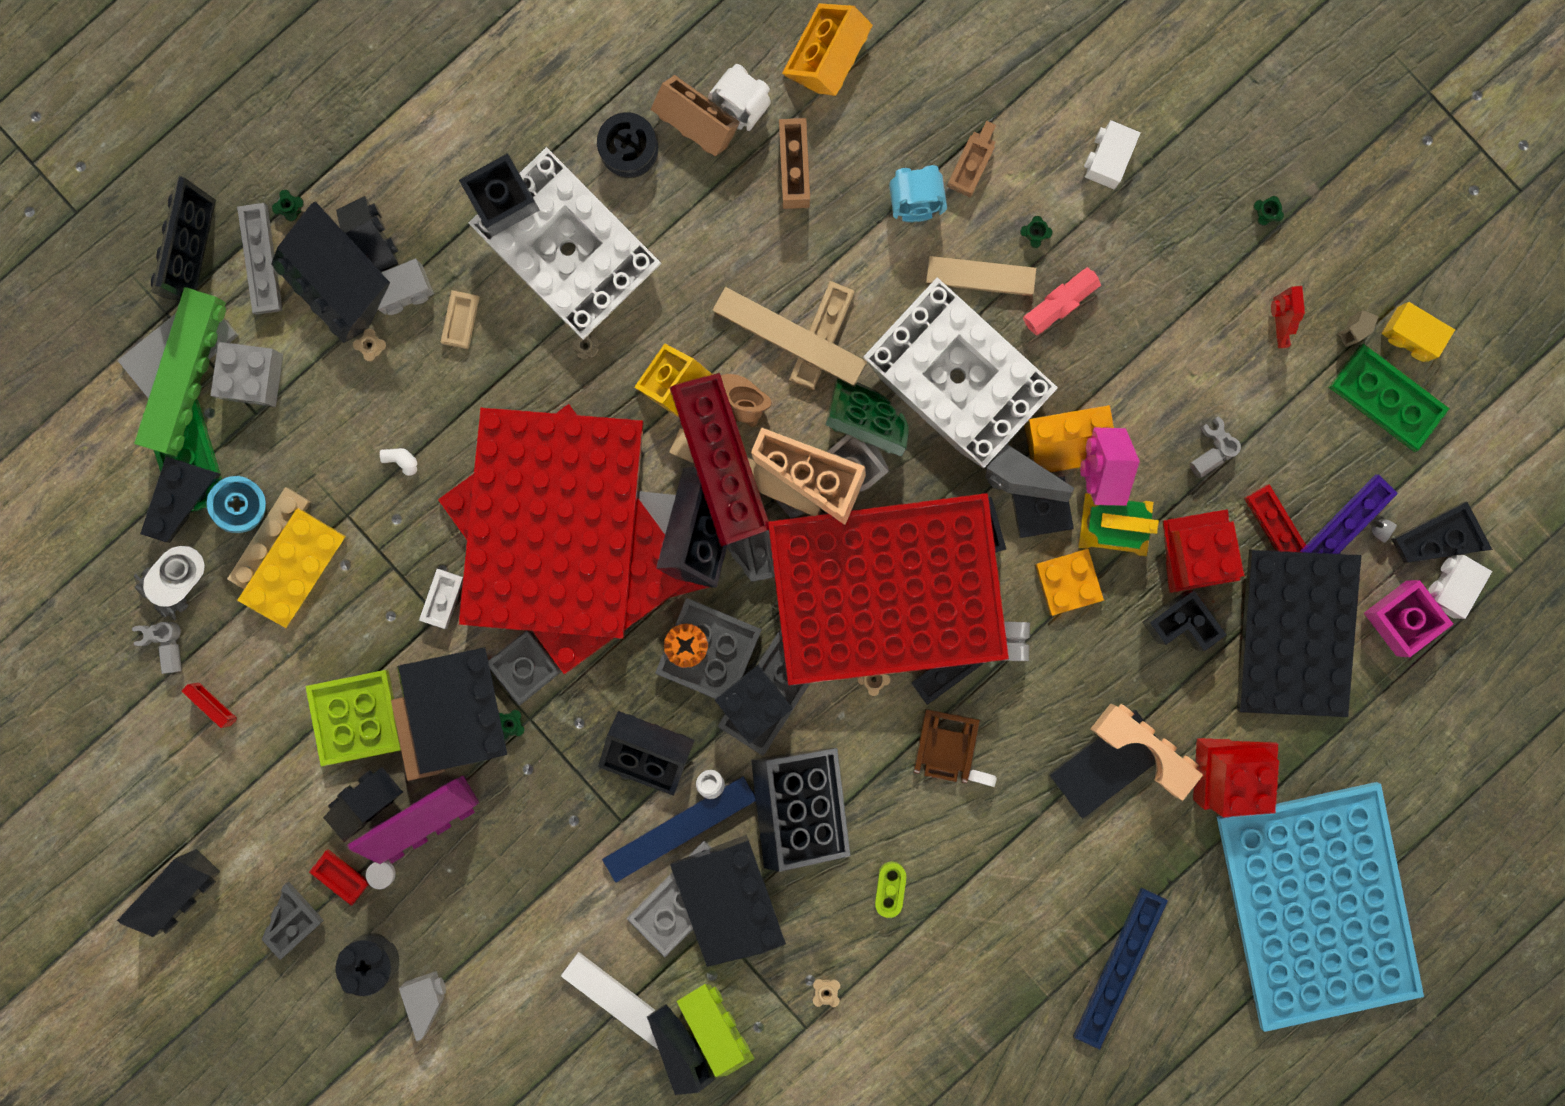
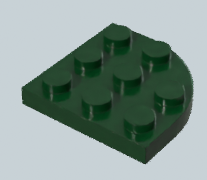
M837 378L825 422L826 426L831 427L836 432L855 437L862 443L872 444L882 448L887 453L896 454L901 457L907 447L909 434L907 421L902 413L898 416L895 409L890 405L892 402L888 398L857 382L853 387Z

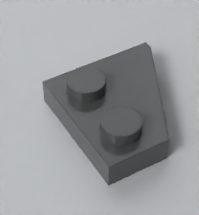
M769 530L728 544L727 549L743 568L751 582L775 577Z
M290 882L282 887V894L277 906L274 907L271 922L266 927L262 941L279 960L284 958L324 921Z

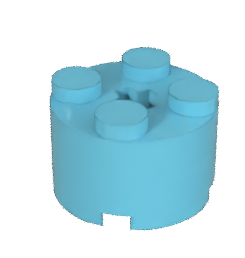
M930 165L913 171L910 168H902L895 172L896 177L889 182L892 211L895 219L898 216H902V221L904 222L925 221L932 219V213L939 211V215L947 210L943 175L939 172L937 166Z
M231 476L222 479L211 489L207 497V509L210 517L218 527L231 533H243L252 530L262 521L266 510V502L262 490L253 481L241 476ZM235 498H239L241 503H245L244 507H240L239 512H235L233 507H229V504L234 503Z

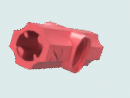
M1087 267L1065 285L1061 284L1044 298L1041 304L1023 317L1025 325L1037 336L1059 318L1060 320L1077 308L1083 299L1101 286L1098 276Z

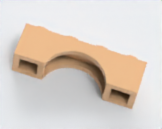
M1110 704L1090 730L1117 749L1130 743H1141L1148 747L1156 760L1154 781L1174 797L1183 801L1203 776V774L1196 770L1199 765L1186 755L1181 758L1175 753L1177 747L1165 738L1162 741L1153 735L1155 730L1147 723L1142 721L1139 724L1131 718L1134 713L1122 704L1119 707Z

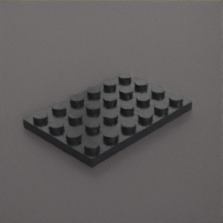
M1249 549L1237 711L1244 713L1331 717L1349 716L1362 555Z

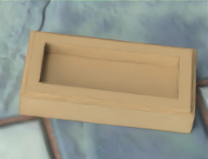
M451 290L440 343L469 349L480 298L478 295Z

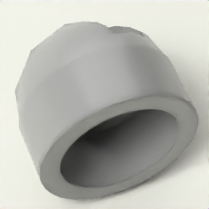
M1379 519L1375 522L1379 527L1372 526V533L1377 539L1385 543L1394 532L1397 524L1390 520Z

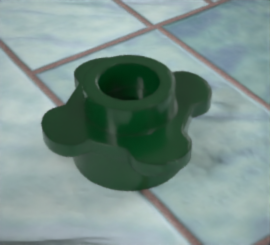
M282 190L279 193L280 197L277 203L272 205V211L275 214L283 215L287 221H295L301 213L304 200L301 197L292 196L288 190Z
M1271 196L1264 201L1257 200L1253 205L1259 217L1257 222L1261 226H1266L1272 221L1280 222L1284 217L1282 204L1276 196Z
M1034 216L1027 226L1021 227L1020 234L1030 241L1032 248H1039L1043 240L1049 239L1052 236L1053 231L1043 221L1042 217ZM1034 230H1038L1039 234H1035Z
M512 710L508 714L499 713L504 739L512 735H523L525 728L522 726V714L519 710ZM508 722L512 723L511 727H508Z

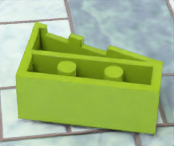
M704 984L679 999L677 1003L715 1077L728 1076L755 1058L750 1052L746 1041L737 1030L734 1018L722 1005L723 998L716 987L712 988L709 984Z

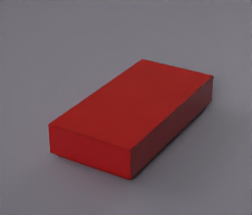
M201 683L187 684L181 692L220 728L230 727L237 720V717Z
M329 849L323 853L309 871L311 875L351 906L355 904L369 886L366 878Z

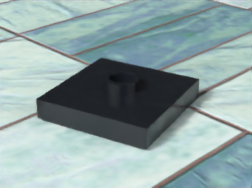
M1065 476L1058 477L1064 482H1066ZM1012 494L1019 539L1074 529L1069 501L1064 502Z

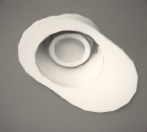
M177 546L169 549L157 560L145 576L143 584L145 596L158 606H171L180 602L203 575L205 565L202 556L197 550L187 546Z

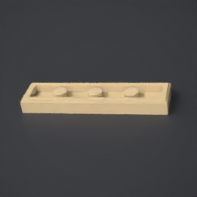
M929 256L926 285H930L938 277L947 287L1033 296L1036 268Z
M830 281L809 331L834 344L855 291ZM798 357L789 381L814 391L822 370Z

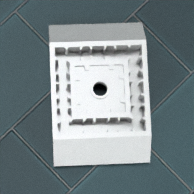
M546 147L520 172L540 211L493 237L486 230L478 214L469 224L544 302L584 340L661 262ZM568 242L573 243L576 247L575 252L570 256L563 255L561 253L562 246Z
M938 277L863 357L881 381L954 448L982 468L996 456L1058 388ZM959 369L964 373L965 379L962 383L957 384L950 379L952 370Z

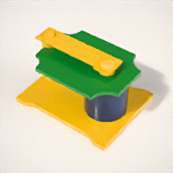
M1085 493L1078 548L1096 547L1128 551L1147 557L1150 533L1157 534L1159 520H1152L1153 502L1128 500L1127 505H1094L1091 494Z

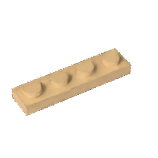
M285 487L227 579L245 589L295 510L300 508L306 511L311 501Z

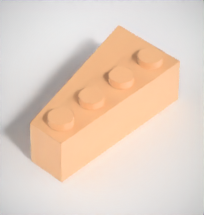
M761 428L751 451L754 462L845 525L865 479V466Z

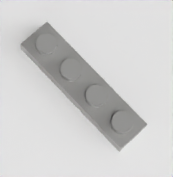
M259 203L239 206L237 209L252 313L258 315L283 311L278 274L271 265L274 257V247L268 205Z

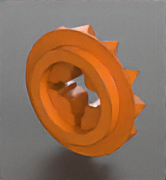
M692 624L675 626L669 631L664 640V652L670 662L679 667H693L700 663L707 653L708 642L704 632ZM694 636L695 639L690 646L695 654L684 651L678 655L677 652L681 644L677 637L686 641Z

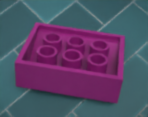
M461 776L347 846L351 851L378 864H382L386 860L392 864L405 856L404 849L412 845L415 850L428 842L427 835L434 831L439 835L451 828L450 821L459 817L462 821L474 814L473 807L478 805L479 801L464 776Z

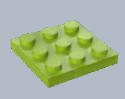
M389 670L305 686L320 766L401 750L391 704L394 696Z

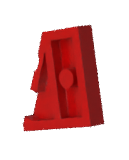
M1291 286L1273 297L1271 314L1275 317L1278 349L1291 346L1289 335L1296 334L1299 323L1305 314L1302 286Z

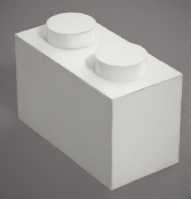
M1111 120L1106 128L1101 127L1094 143L1098 144L1095 153L1090 152L1084 165L1085 168H1088L1085 178L1115 189L1123 177L1140 132Z
M1455 555L1449 557L1443 563L1439 579L1430 586L1428 591L1445 614L1452 618L1466 619L1492 571L1465 555Z

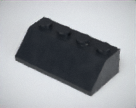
M696 467L683 468L656 569L678 580L717 588L728 544L724 546L720 544Z

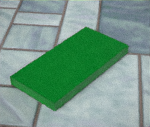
M1365 344L1358 347L1328 387L1413 452L1419 451L1450 409Z
M198 399L194 400L191 409L193 411L192 420L186 425L183 434L184 445L178 451L177 456L154 450L160 473L166 457L220 473ZM222 476L211 484L205 492L207 493L201 502L197 503L191 513L207 508L208 494L222 480Z

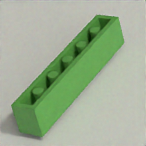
M184 287L134 444L177 456L178 451L182 449L184 445L183 434L186 425L191 422L193 416L191 409L194 400L198 398L201 391L200 381L202 375L209 367L208 356L211 348L217 342L218 335L216 331L219 322L225 317V301L215 296Z

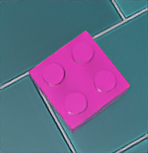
M1094 427L1092 436L1088 438L1086 443V459L1081 462L1080 466L1081 476L1085 478L1087 483V492L1091 494L1094 505H1127L1140 462L1126 428Z
M1420 580L1405 581L1364 612L1393 653L1400 657H1411L1453 625Z

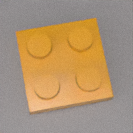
M1089 549L1035 564L1050 616L1104 601Z

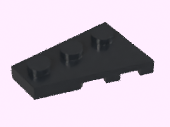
M166 457L140 534L170 543L188 520L189 514L197 503L201 502L207 493L205 492L214 481L218 480L221 474Z

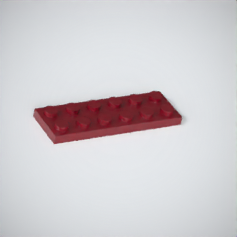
M720 373L669 387L721 546L769 530L766 512Z

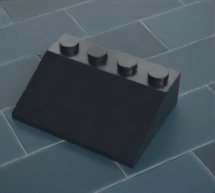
M178 177L173 193L168 198L169 212L167 220L164 221L162 226L163 240L156 253L158 261L156 272L151 277L152 293L162 298L180 301L184 287L197 291L216 199L185 177Z
M316 201L310 204L279 244L271 263L275 271L292 286L294 292L303 298L311 310L325 322L330 331L343 343L369 329L390 285L389 280Z
M485 647L397 666L419 774L507 755Z
M837 748L774 755L751 760L764 869L781 872L850 856Z
M747 835L670 863L707 967L759 955L786 944Z

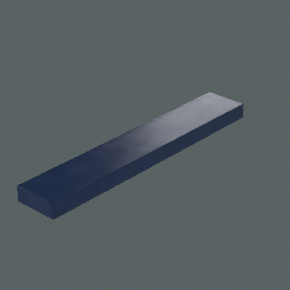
M742 776L726 785L718 797L702 799L603 857L602 860L615 883L755 802V795L745 777Z
M1141 887L1073 1036L1075 1039L1100 1050L1166 907L1167 899Z

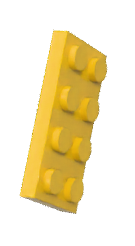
M297 508L237 601L287 628L346 536Z

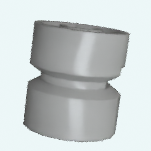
M1004 622L1009 659L1005 661H1029V645L1025 643V640L1030 638V623Z

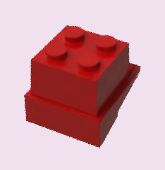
M1228 509L1162 521L1170 593L1240 581V577L1244 576L1234 521L1229 522Z
M1197 738L1195 762L1199 766L1196 770L1203 774V776L1194 786L1193 800L1204 810L1212 809L1222 817L1275 813L1279 760L1277 759L1279 744L1276 742Z

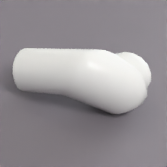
M380 450L381 463L396 462L407 476L414 475L417 472V460L408 450Z

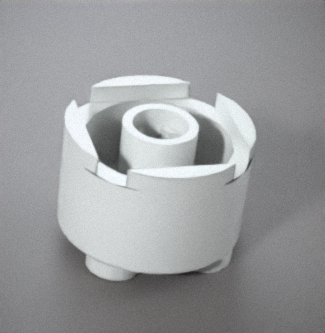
M739 64L729 68L708 94L710 101L715 102L717 106L740 121L738 129L746 126L747 131L753 128L771 103L768 96L769 86L762 80L756 81Z

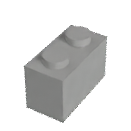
M417 259L382 272L389 280L390 285L378 310L383 314L394 315L401 312L406 305L411 303L418 305L426 302L428 296L434 294L423 265Z

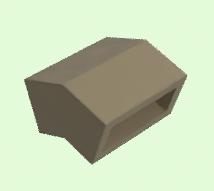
M1362 310L1350 316L1346 328L1337 334L1346 347L1351 346L1374 332L1379 316Z

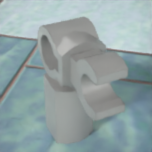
M1216 417L1213 420L1217 426L1215 431L1211 430L1207 424L1201 428L1205 436L1214 440L1213 444L1216 449H1210L1189 464L1191 470L1198 478H1202L1223 464V459H1232L1241 450L1240 442L1232 437L1229 432H1225V425L1220 417Z
M160 622L150 627L135 626L132 628L133 631H141L144 635L141 641L134 642L135 646H147L151 642L160 643L161 646L158 649L161 674L182 671L179 644H176V640L181 634L178 624L174 622Z

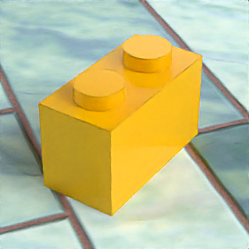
M1407 302L1397 307L1382 335L1389 338L1388 342L1399 348L1403 347L1412 352L1411 355L1415 359L1428 362L1440 357L1455 329L1414 304Z

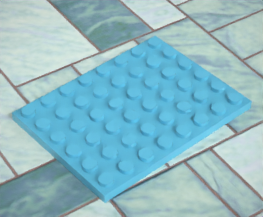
M1374 782L1276 804V812L1273 814L1217 817L1259 1025L1263 1032L1424 997L1380 783Z

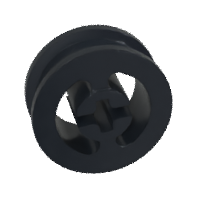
M623 112L611 116L602 124L597 135V149L604 165L610 172L619 177H639L648 172L657 160L659 147L654 129L644 117L638 114ZM618 134L620 140L614 139L617 152L611 154L609 151L610 143L615 135ZM645 137L647 140L646 148L641 156L638 157L636 151L641 153L639 138ZM630 142H632L634 148H632L631 146H626V148L624 149L622 143L629 145Z

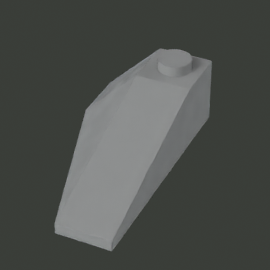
M848 434L827 451L830 454L865 466L866 476L859 492L870 488L890 471L877 446L862 443L857 438ZM776 501L791 519L805 514Z

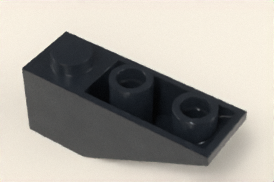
M667 1004L646 1016L675 1095L699 1093L716 1080L699 1044Z

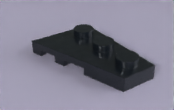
M1462 502L1391 539L1403 563L1493 550L1468 502Z

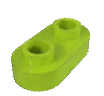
M894 861L883 864L878 873L875 907L877 912L885 918L897 916L903 906L906 872L901 864ZM889 871L897 872L895 879L887 878ZM886 898L893 899V904L885 906L883 901Z

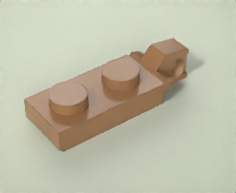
M986 121L980 134L974 132L970 136L946 187L971 198L995 148L996 142L990 139L996 127L995 124Z

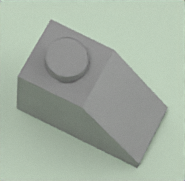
M437 971L406 981L399 988L416 1041L422 1040L427 1034L445 998L446 986L444 980L438 977Z

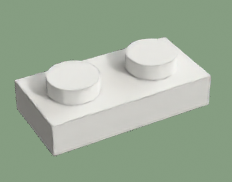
M437 569L419 620L447 629L463 585V577Z

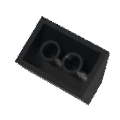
M618 711L607 734L598 767L674 796L695 740L683 734L662 728L657 724H652L633 715Z
M197 849L175 858L117 921L124 926L151 937L162 932L167 934L178 924L176 918L182 912L186 914L197 903L195 898L200 892L206 893L216 883L213 878L220 870Z

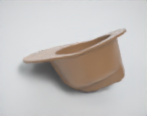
M735 374L721 375L735 420L746 423L750 427L756 426L763 411L769 409L772 404L770 397L745 377Z

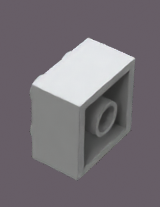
M218 342L211 396L226 401L276 407L283 354L270 348Z

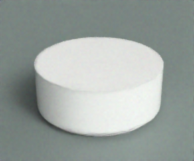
M714 770L702 772L696 780L698 792L707 799L718 797L725 787L724 779Z
M970 770L968 780L995 787L997 778L994 775Z
M388 861L382 864L374 862L366 871V880L375 889L386 888L395 879V868Z

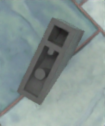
M1008 444L1000 450L987 467L985 476L992 487L1012 494L1068 502L1074 491L1072 486Z

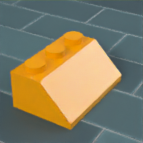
M819 3L782 74L818 94L836 96L850 68L855 63L862 45L867 40L873 25L855 6Z
M1110 405L1029 419L1024 424L1030 459L1050 473L1080 468L1081 462L1086 459V443L1088 438H1091L1094 427L1114 428Z

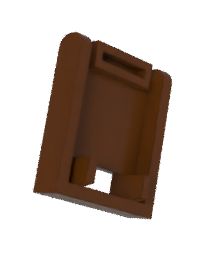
M925 709L913 773L919 774L921 764H925L924 776L957 782L958 771H962L961 783L967 784L980 720ZM939 718L963 722L962 732L937 728Z

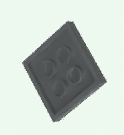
M686 598L675 626L692 624L700 628L707 638V653L704 659L693 667H679L670 662L664 652L655 674L716 699V697L743 676L762 629ZM693 636L686 641L677 637L681 644L677 654L688 651L694 655L695 653L690 645L695 637Z

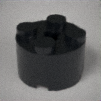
M368 933L359 936L339 953L336 961V976L342 990L356 996H369L377 993L395 975L399 966V954L396 946L380 934Z

